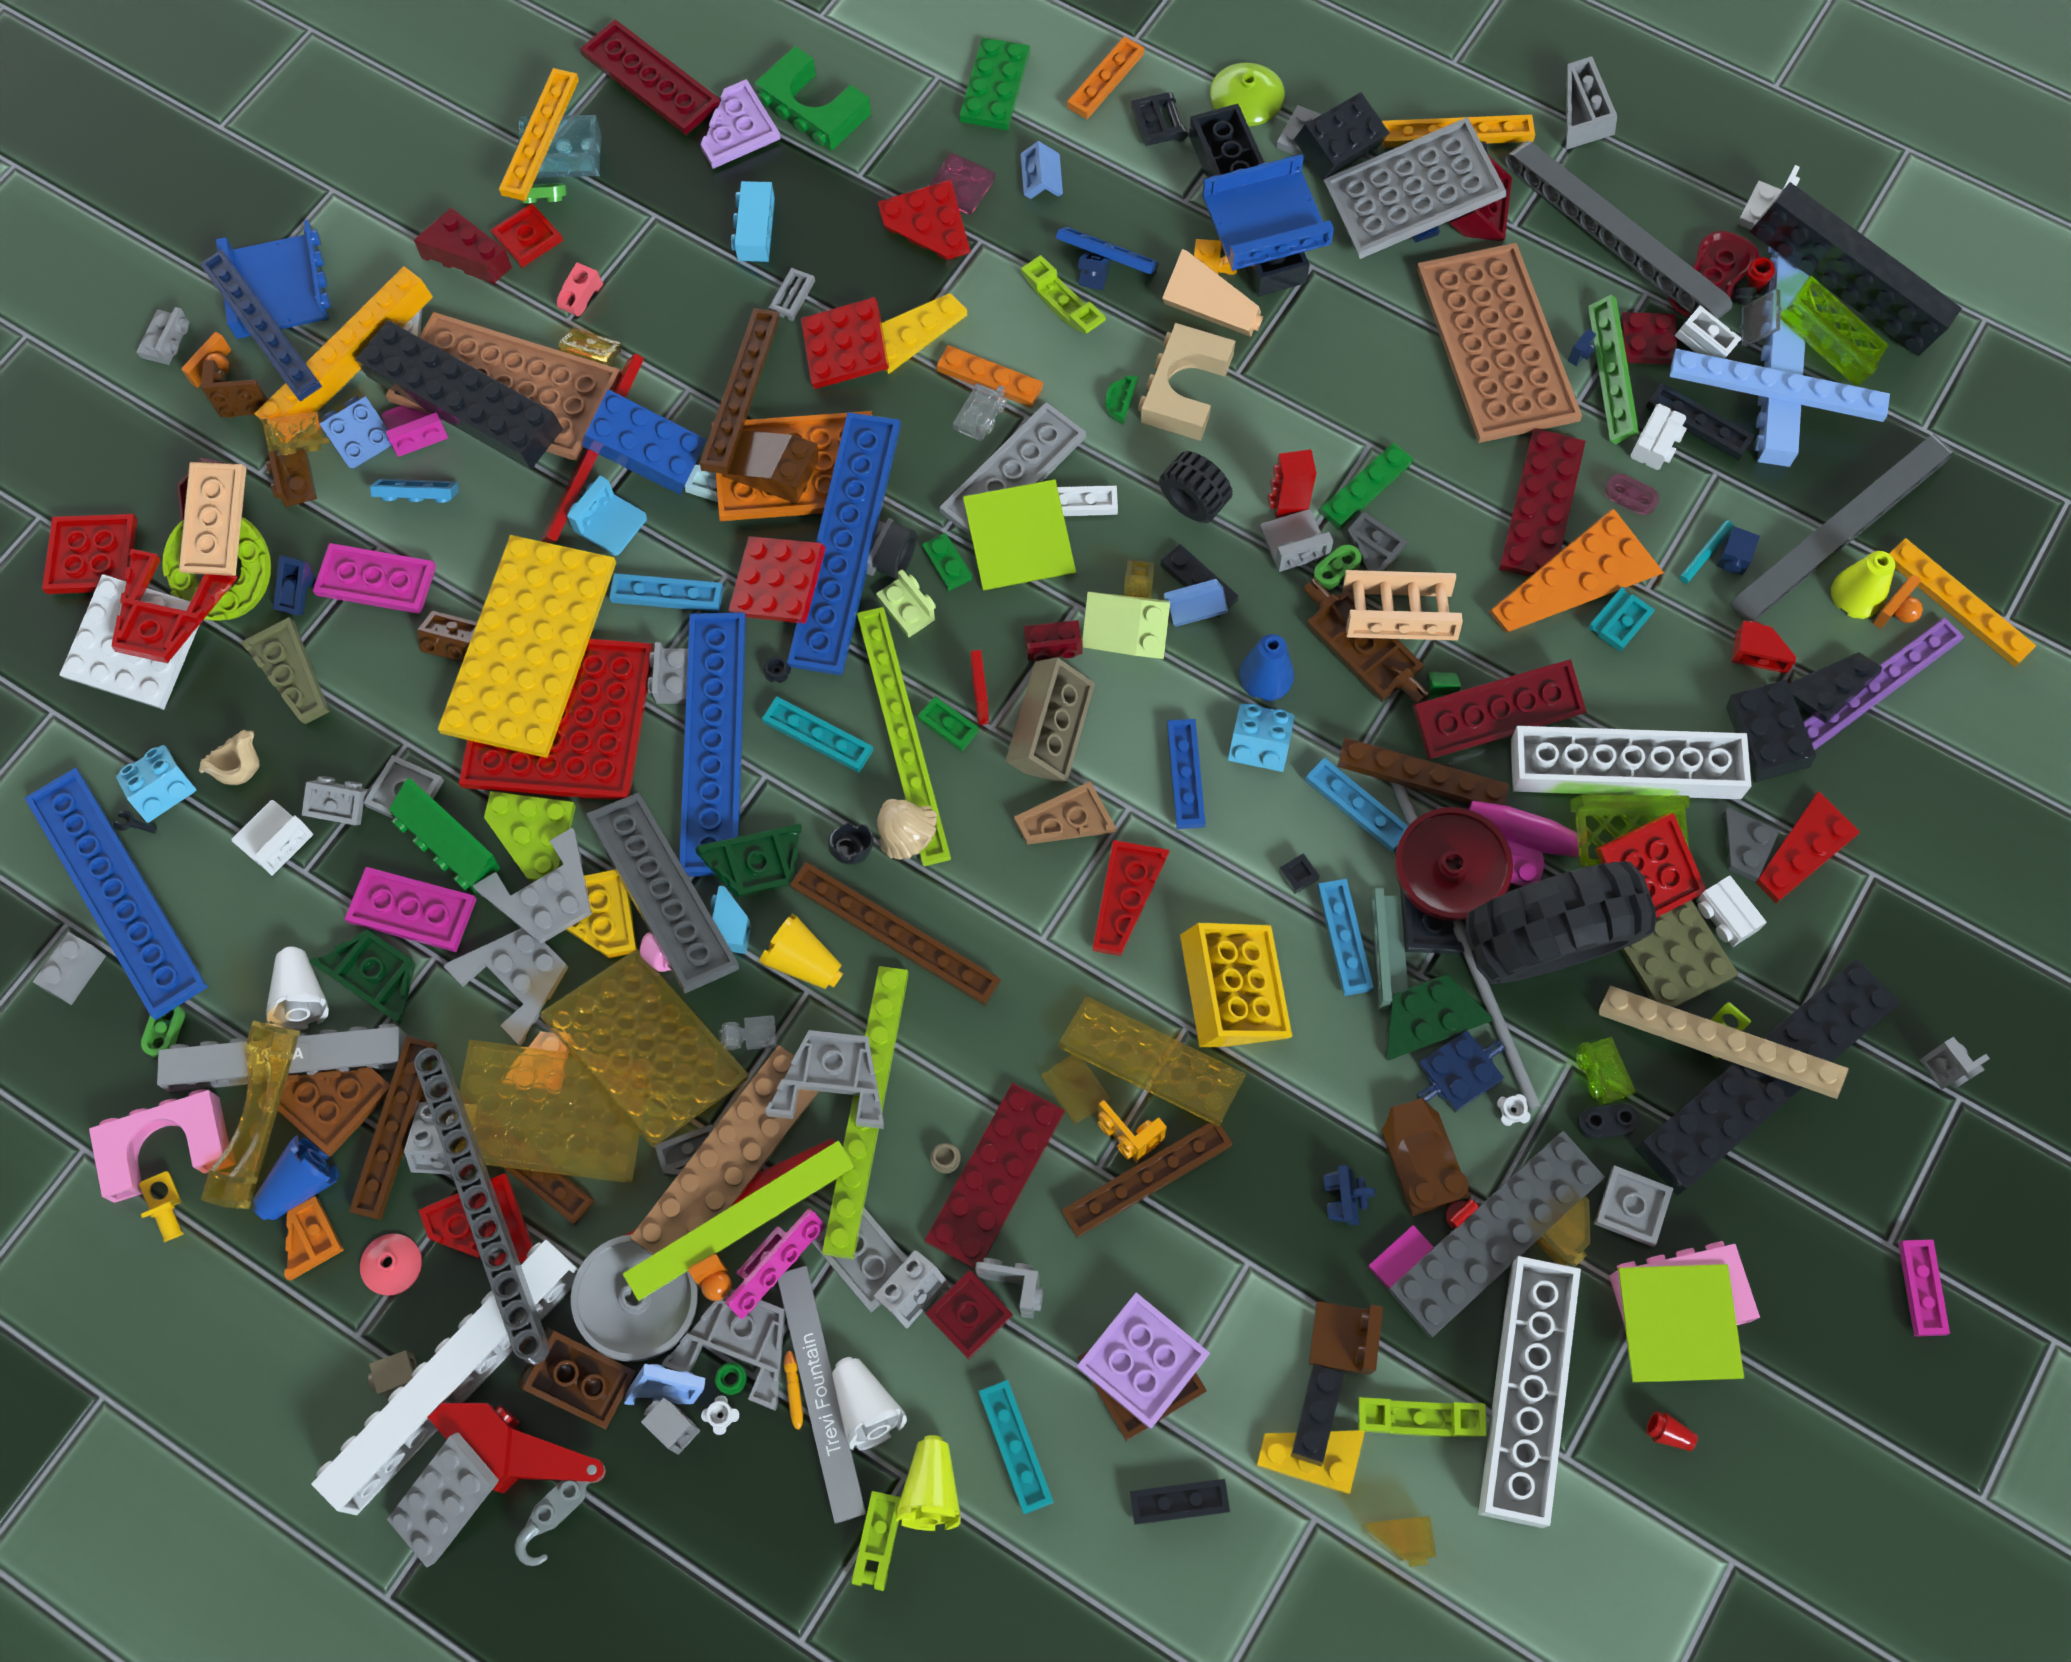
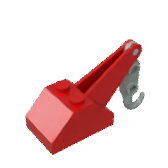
M442 1403L427 1417L446 1440L457 1432L464 1438L499 1479V1482L492 1489L494 1491L504 1494L519 1479L560 1481L535 1505L525 1528L521 1530L516 1538L515 1553L518 1559L525 1565H540L548 1558L546 1554L535 1558L530 1557L526 1552L527 1543L534 1536L557 1527L582 1503L586 1496L587 1485L600 1482L606 1474L604 1463L598 1459L522 1433L517 1428L520 1421L509 1409L505 1410L501 1405L496 1408L488 1403Z

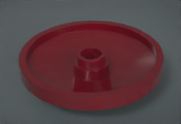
M1445 807L1419 816L1404 831L1395 853V874L1404 895L1419 910L1440 920L1466 921L1467 914L1470 911L1505 894L1512 879L1513 858L1505 836L1489 819L1468 809Z

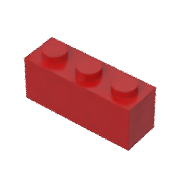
M1311 449L1278 454L1277 465H1273L1274 479L1270 480L1271 493H1268V505L1270 509H1274L1276 519L1309 509L1317 474Z

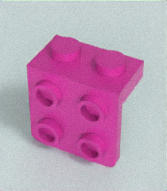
M399 406L382 414L383 421L388 429L386 434L398 457L448 439L442 420L437 412L429 415Z

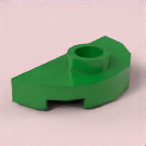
M1125 376V379L1112 382L1106 390L1105 408L1107 413L1114 421L1124 425L1139 376Z

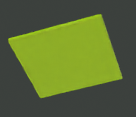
M1056 479L963 496L983 591L1076 573Z
M1728 1264L1618 1268L1632 1382L1744 1379Z

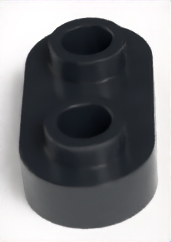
M1629 1104L1587 1108L1579 1115L1577 1127L1579 1132L1588 1139L1625 1136L1631 1134L1638 1127L1640 1118L1637 1110ZM1620 1114L1627 1115L1629 1122H1623L1620 1119ZM1590 1118H1597L1599 1126L1592 1125Z

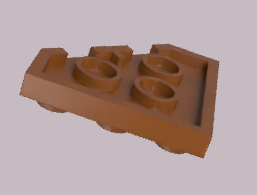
M371 1067L344 1072L341 1070L317 1072L314 1075L299 1076L298 1074L287 1075L264 1099L331 1157L384 1101L390 1084Z

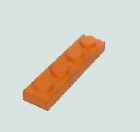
M1124 36L1067 101V108L1088 120L1144 55V47Z
M949 345L937 364L938 372L1030 408H1033L1043 389V382Z

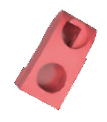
M576 262L558 295L557 307L575 316L582 315L594 291L598 292L603 285L597 270Z

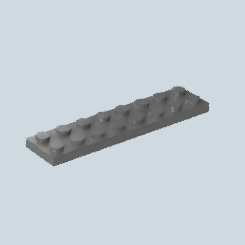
M640 793L587 813V821L683 992H690L739 970V963Z
M1564 1131L1560 1132L1488 1197L1458 1228H1454L1387 1290L1428 1338H1432L1513 1263L1514 1259L1521 1256L1598 1185L1605 1176Z

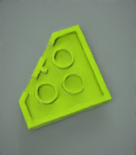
M490 791L484 818L529 882H535L562 866L563 862L550 840L571 829L576 806L574 802Z

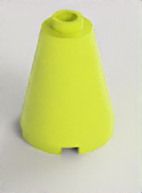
M1875 551L1840 572L1831 585V598L1834 605L1838 609L1842 608L1848 612L1847 615L1852 618L1865 619L1875 616L1885 606L1895 570L1893 557L1884 551Z
M925 1436L924 1440L917 1443L896 1512V1521L898 1522L902 1519V1526L916 1530L935 1531V1525L945 1524V1530L958 1527L961 1522L949 1444L944 1442L940 1436Z

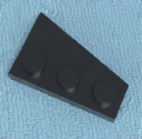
M1858 652L1788 683L1796 704L1826 724L1881 674L1882 666Z
M1400 888L1405 952L1461 955L1464 952L1461 941L1458 942L1453 930L1455 927L1453 921L1440 920L1425 914L1407 899Z

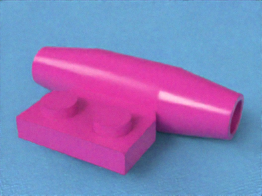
M1472 801L1468 810L1489 819L1505 836L1513 858V874L1510 882L1512 886L1521 888L1540 881L1545 866L1543 853L1577 858L1580 853L1584 836L1551 819L1505 805Z

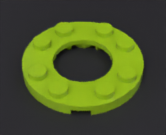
M244 517L241 518L238 556L242 562L241 576L237 583L227 590L205 617L206 620L226 621L248 613L258 604L267 589L271 573L268 547L261 533ZM182 520L174 528L166 542L162 562L163 574L168 579L172 590L170 592L171 595L191 602L200 582L196 574L179 572L184 520Z

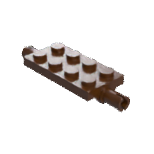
M1316 578L1311 580L1312 584L1308 582L1304 586L1303 592L1319 607L1318 612L1307 621L1306 626L1381 702L1400 689L1415 704L1421 703V700L1424 702L1429 697L1430 692L1414 678L1423 669L1424 665L1398 639L1347 637L1346 627L1350 610H1355L1354 595L1348 589L1341 595L1330 594Z

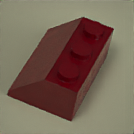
M1488 155L1506 189V197L1450 220V224L1464 237L1501 242L1505 240L1512 177Z

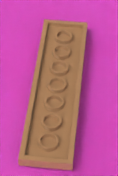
M778 1045L631 1235L630 1240L650 1255H654L736 1203L820 1092L799 1089L794 1119L769 1117L766 1115V1107L769 1102H772L778 1085L790 1069L794 1055Z

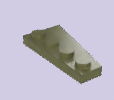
M288 617L240 642L252 655L253 660L264 671L268 680L277 688L281 697L302 723L307 724L330 712L294 620Z

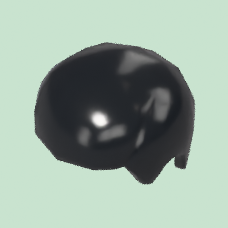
M847 822L841 827L834 829L828 838L830 854L839 862L847 865L863 862L871 852L874 844L873 832L866 824L853 826L850 822Z

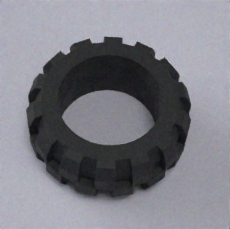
M1612 862L1556 875L1498 896L1476 907L1467 914L1465 935L1478 971L1489 983L1501 984L1558 971L1635 944L1655 932L1656 910L1645 878L1631 862Z

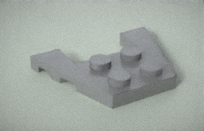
M573 828L550 840L563 865L513 895L509 894L496 872L473 885L477 893L491 902L493 906L512 919L515 924L540 944L592 914L586 880L583 874L581 854L577 843V834Z
M522 928L454 959L443 966L462 987L485 967H488L520 1000L523 1005L500 1025L519 1046L524 1044L528 1031L537 1022L541 1009L547 999L550 1000L568 969L566 963L545 942L540 944Z
M808 1030L791 1062L790 1069L778 1085L772 1102H769L766 1107V1115L769 1117L794 1119L799 1089L858 1095L860 1098L856 1125L884 1129V1120L868 1036Z
M731 1289L727 1297L714 1301L701 1316V1320L682 1338L676 1349L664 1359L662 1365L678 1372H692L702 1346H706L761 1368L748 1400L776 1411L785 1310L760 1300L744 1319H740L725 1304L726 1300L735 1291Z

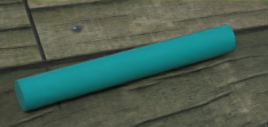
M1724 521L1679 576L1681 582L1687 584L1734 527L1731 521Z

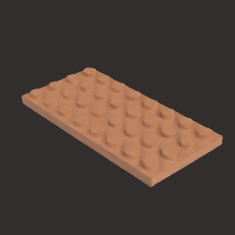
M1517 243L1417 264L1416 270L1478 443L1532 432L1535 428L1542 430L1580 422L1582 418L1580 408Z
M433 312L419 336L428 343L554 412L563 430L546 452L574 461H578L584 449L581 445L585 433L607 390H614L622 374L620 369L435 312ZM391 389L386 394L389 402L429 415L432 414L407 398L396 394Z

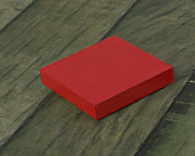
M533 203L490 230L492 236L521 268L563 241L562 235Z
M981 650L971 651L970 658L977 721L979 725L989 724L982 653Z

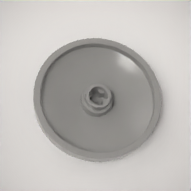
M625 1235L600 1245L581 1264L572 1285L571 1310L580 1334L592 1348L615 1360L638 1362L662 1355L683 1338L695 1316L698 1292L696 1282L689 1271H687L646 1298L638 1301L623 1273L652 1255L630 1240L631 1235Z

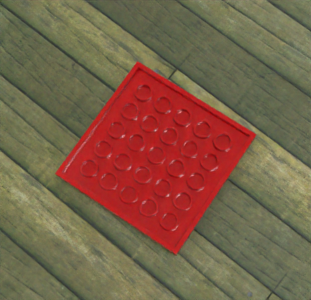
M589 639L548 758L467 740L459 779L460 787L618 801L629 797L648 692V678L651 674L650 652H654V645L652 643Z

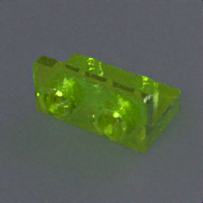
M1612 1037L1591 1044L1585 1042L1576 1050L1577 1064L1582 1071L1585 1070L1589 1080V1092L1594 1099L1597 1098L1599 1105L1633 1095L1636 1092Z

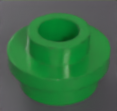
M732 1362L726 1363L718 1369L715 1383L722 1393L735 1395L744 1389L747 1383V1374L741 1365ZM732 1373L736 1374L737 1381L733 1385H728L726 1383L727 1376Z

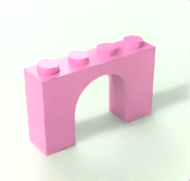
M206 1089L192 1091L188 1097L179 1100H164L159 1103V1106L151 1109H136L131 1111L129 1116L120 1119H105L99 1123L100 1125L89 1128L101 1194L103 1198L113 1203L143 1194L139 1183L142 1182L138 1164L139 1151L145 1139L162 1127L179 1126L184 1130L188 1141L192 1166L200 1172L207 1173L234 1164L220 1098Z
M1720 1241L1706 1245L1705 1251L1695 1253L1694 1248H1689L1676 1252L1677 1257L1666 1259L1665 1255H1658L1646 1259L1647 1264L1636 1266L1635 1261L1618 1265L1617 1271L1609 1277L1623 1322L1624 1314L1618 1268L1728 1264L1737 1325L1749 1323L1760 1318L1736 1244L1725 1246L1724 1242Z

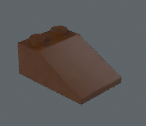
M743 431L728 474H722V477L798 504L818 463V444L791 434Z
M547 1326L544 1331L549 1344L547 1357L538 1364L527 1363L517 1385L521 1389L606 1430L636 1371Z

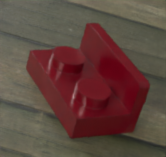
M1078 620L1024 626L1028 660L1042 661L1055 657L1069 659L1083 654V641L1080 635Z

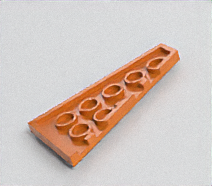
M1612 509L1488 612L1501 629L1507 633L1613 593L1622 587L1626 588L1658 576L1664 572L1615 509Z

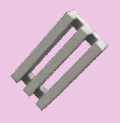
M791 268L771 302L769 310L777 311L780 317L784 318V316H787L788 320L793 321L815 283V277ZM797 276L798 279L794 286L791 288L786 301L784 302L782 307L779 306L784 296L786 295L789 287L791 286L793 280Z

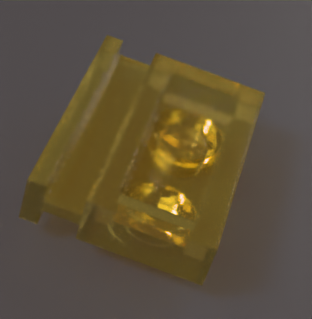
M1077 1051L1053 1066L1051 1070L1041 1074V1078L1074 1125H1077L1081 1120L1098 1111L1101 1101L1104 1100L1107 1104L1111 1102V1098Z

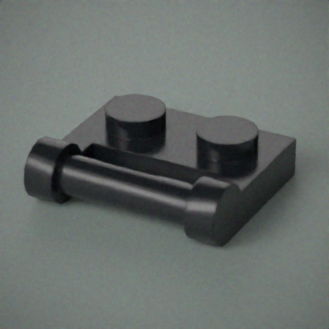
M1172 92L1131 101V109L1145 146L1171 140L1179 142L1188 137L1187 128L1182 125L1175 106L1176 99ZM1161 106L1166 108L1172 124L1171 128H1167L1160 109Z

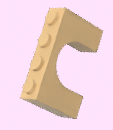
M1175 323L1172 333L1167 332L1163 343L1165 351L1157 356L1155 363L1157 371L1155 375L1151 374L1148 379L1146 390L1149 391L1147 396L1141 397L1138 411L1141 412V423L1201 441L1209 421L1211 405L1177 394L1171 388L1168 381L1176 372L1186 368H1197L1226 377L1234 356L1235 341Z

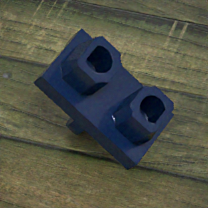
M1347 1165L1338 1166V1171L1323 1176L1326 1192L1341 1191V1202L1327 1203L1328 1218L1331 1221L1346 1222L1350 1226L1360 1225L1357 1199L1359 1201V1209H1368L1367 1198L1376 1196L1375 1189L1366 1188L1365 1178H1356L1357 1189H1355L1353 1170L1348 1169Z

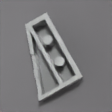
M1592 56L1569 63L1567 66L1566 150L1615 135L1617 114Z

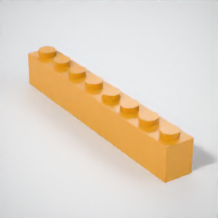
M403 266L306 362V365L322 387L300 402L285 383L254 413L264 426L286 444L361 369L355 359L387 320L403 328L433 298L422 279Z

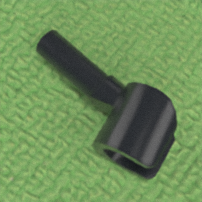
M121 811L118 814L119 817L125 818L128 821L127 824L118 821L114 822V827L119 831H126L130 827L153 834L157 831V827L135 820L129 811Z

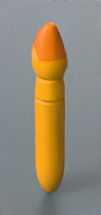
M787 1351L783 1366L787 1373L786 1383L790 1417L795 1429L799 1430L803 1423V1411L797 1374L798 1365L792 1351Z

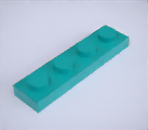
M777 696L762 718L764 724L860 773L874 751L873 746Z
M1006 1380L978 1391L1023 1514L1026 1515L1053 1504V1499L1009 1381Z

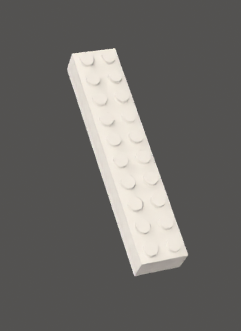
M545 1240L542 1244L539 1242L534 1245L527 1253L528 1258L521 1265L540 1321L572 1289L574 1278L578 1271V1268L548 1240ZM516 1281L507 1284L504 1290L505 1295H510L515 1291ZM493 1291L483 1298L482 1306L474 1315L469 1314L460 1322L459 1330L451 1339L446 1338L435 1349L436 1354L428 1363L423 1362L413 1371L411 1375L413 1378L407 1385L397 1388L388 1398L389 1403L381 1412L376 1411L366 1420L365 1428L357 1437L352 1436L342 1445L341 1453L333 1462L328 1461L316 1473L317 1478L311 1485L337 1511L358 1515L438 1430L427 1417L442 1403H464L513 1351ZM526 1310L517 1313L514 1320L515 1325L524 1322L527 1316Z

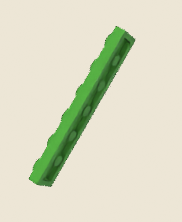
M1609 295L1589 305L1588 308L1592 331L1596 333L1594 345L1610 441L1616 445L1638 435L1639 430L1617 299Z

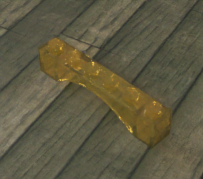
M253 1020L244 1049L248 1067V1088L243 1114L228 1147L209 1170L201 1200L227 1208L249 1209L300 1031Z

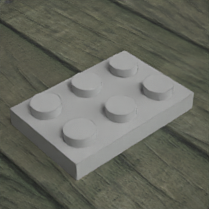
M864 1208L854 1259L823 1255L822 1250L827 1228L812 1241V1244L870 1313H872L881 1305L874 1295L905 1262L907 1257Z

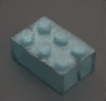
M567 115L562 117L536 177L599 176V153H601L602 134L596 115ZM531 116L520 117V139H518V145Z

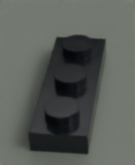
M1181 544L1176 546L1161 560L1160 566L1184 587L1217 579L1223 586L1227 608L1229 609L1238 601L1239 595Z
M1313 1365L1290 1457L1322 1466L1344 1373Z
M1225 1479L1130 1491L1134 1525L1230 1512Z

